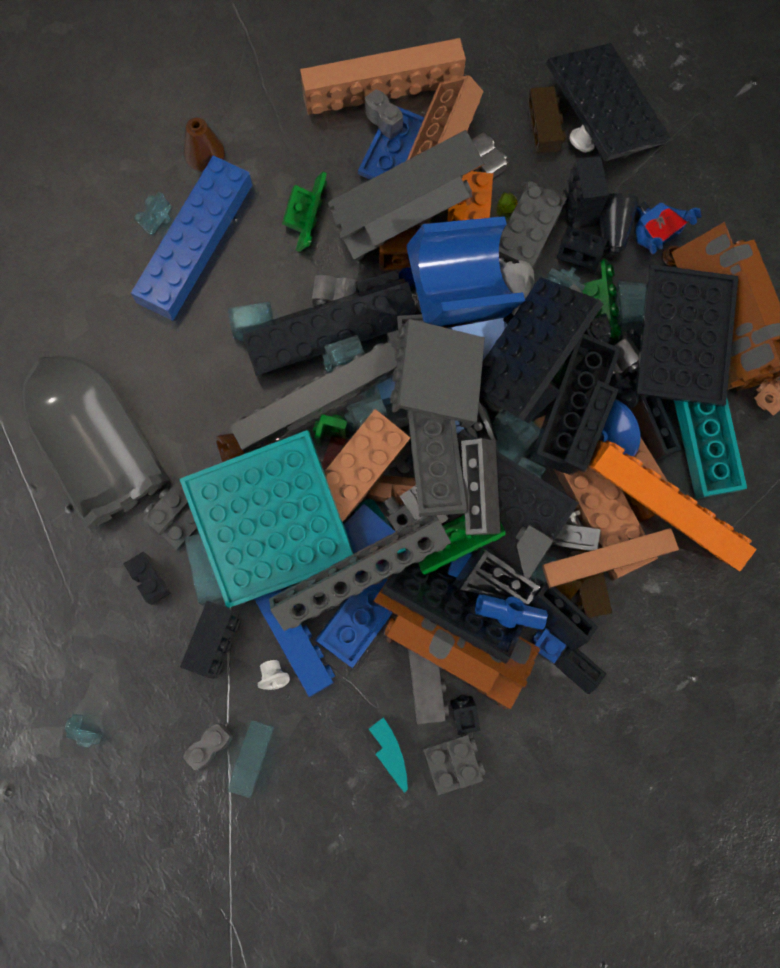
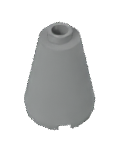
M519 260V263L512 264V261L501 265V274L508 289L512 293L523 292L526 298L534 286L532 266L523 260ZM520 305L511 312L513 316L519 309Z

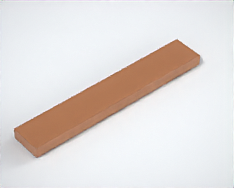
M670 528L544 564L542 568L548 586L551 588L675 552L679 548Z

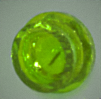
M503 192L498 201L497 208L501 209L503 213H512L518 204L517 198L511 192L509 194Z

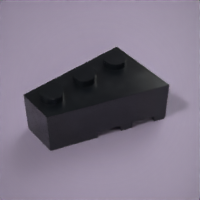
M482 548L473 552L453 583V586L461 590L507 600L508 597H516L527 606L540 588Z

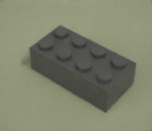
M529 181L501 235L499 259H505L504 262L506 263L512 261V264L523 260L528 262L534 269L564 208L567 197Z

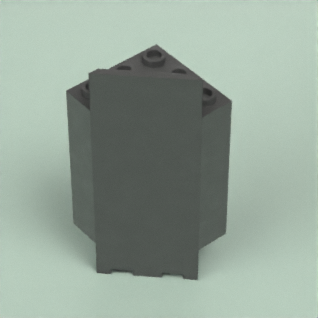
M466 130L328 202L333 212L336 226L339 228L340 237L344 239L354 260L360 261L366 258L364 254L383 245L384 241L462 201H465L466 205L471 204L472 190L467 180L462 181L461 178L465 174L485 165Z

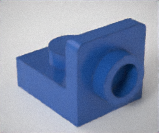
M547 628L543 629L542 632L538 630L531 639V642L540 648L539 655L554 664L567 645L549 633L550 630Z

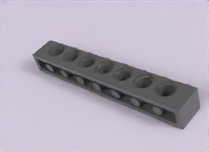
M437 516L422 517L269 599L270 610L283 631L295 628L302 621L318 616L323 610L339 605L344 599L360 594L370 585L379 584L387 576L393 573L397 574L403 571L406 566L422 561L427 555L443 550L451 542ZM422 537H428L426 541L418 542ZM402 548L407 549L404 553H397ZM381 559L386 560L383 564H376ZM358 571H365L362 575H355ZM337 582H345L341 586H335ZM317 593H324V594H323L322 596H320V597H315V596H314V595L317 594ZM296 604H303L300 608L293 607Z

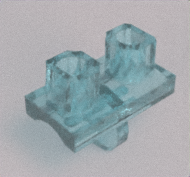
M157 192L155 196H148L145 201L147 209L145 212H138L134 217L135 221L152 236L162 222L169 224L171 221L168 213L172 205L160 192Z
M574 267L569 272L561 269L559 272L552 268L547 277L548 280L568 288L575 284L581 292H583L586 286L579 282L580 277L574 275L576 271Z

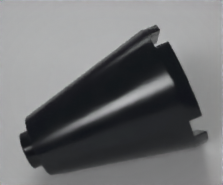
M610 193L604 205L599 222L602 238L608 239L605 250L609 254H620L626 248L639 204V198L635 195L628 194V198H624L622 193Z

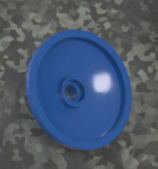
M615 399L599 441L604 443L607 440L612 443L614 442L625 450L623 454L627 453L630 456H635L641 439L638 422L631 410L625 404Z

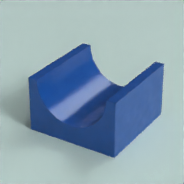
M505 216L423 224L409 241L406 247L424 323L441 327L505 318L525 301L523 292L512 293L508 289L500 270L499 243L503 229L507 225Z

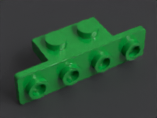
M324 171L316 177L312 192L297 185H294L291 190L282 224L300 232L296 247L298 252L308 247L312 240L310 235L311 229L314 228L317 222V217H315L316 211L319 210L322 204V199H320L321 193L324 192L327 185L325 180L327 173Z
M606 259L600 260L602 279L582 284L583 293L597 298L603 303L595 317L604 313L607 314L611 326V339L614 343H619V336L621 335V328L619 323H617L619 309L614 297L617 296V290L612 279L615 276V271L612 264H609Z
M465 515L443 525L442 527L451 543L446 545L443 550L433 552L418 562L421 572L427 574L435 571L463 555L476 551L490 542L497 541L500 537L506 535L501 522L500 534L466 535Z

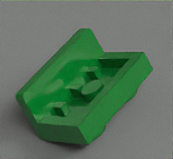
M321 414L320 421L316 420L313 428L317 445L322 447L325 436L346 441L349 432L348 422L345 418L339 415H332L331 417Z

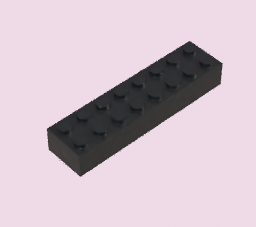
M402 278L241 329V333L255 375L257 376L398 330L397 316L417 315L409 282Z

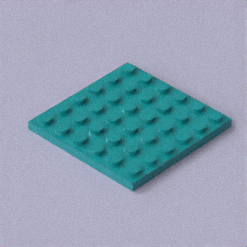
M309 430L179 479L227 608L304 581L354 554Z

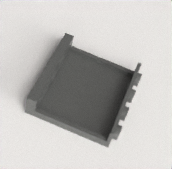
M409 319L403 326H400L398 331L400 345L395 354V360L398 362L397 368L393 373L395 388L390 397V403L393 404L392 412H396L399 408L460 421V427L469 428L477 422L485 338Z

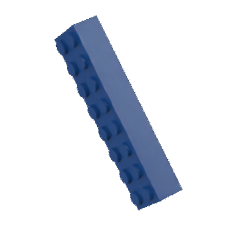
M212 156L133 288L131 295L137 304L172 321L175 319L252 187L250 172Z

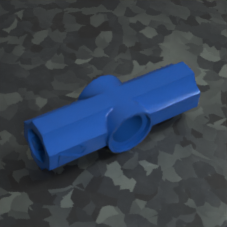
M479 595L476 601L475 612L477 615L498 619L500 624L507 628H513L516 624L543 630L546 625L547 611L527 606L519 598L508 597L507 600Z

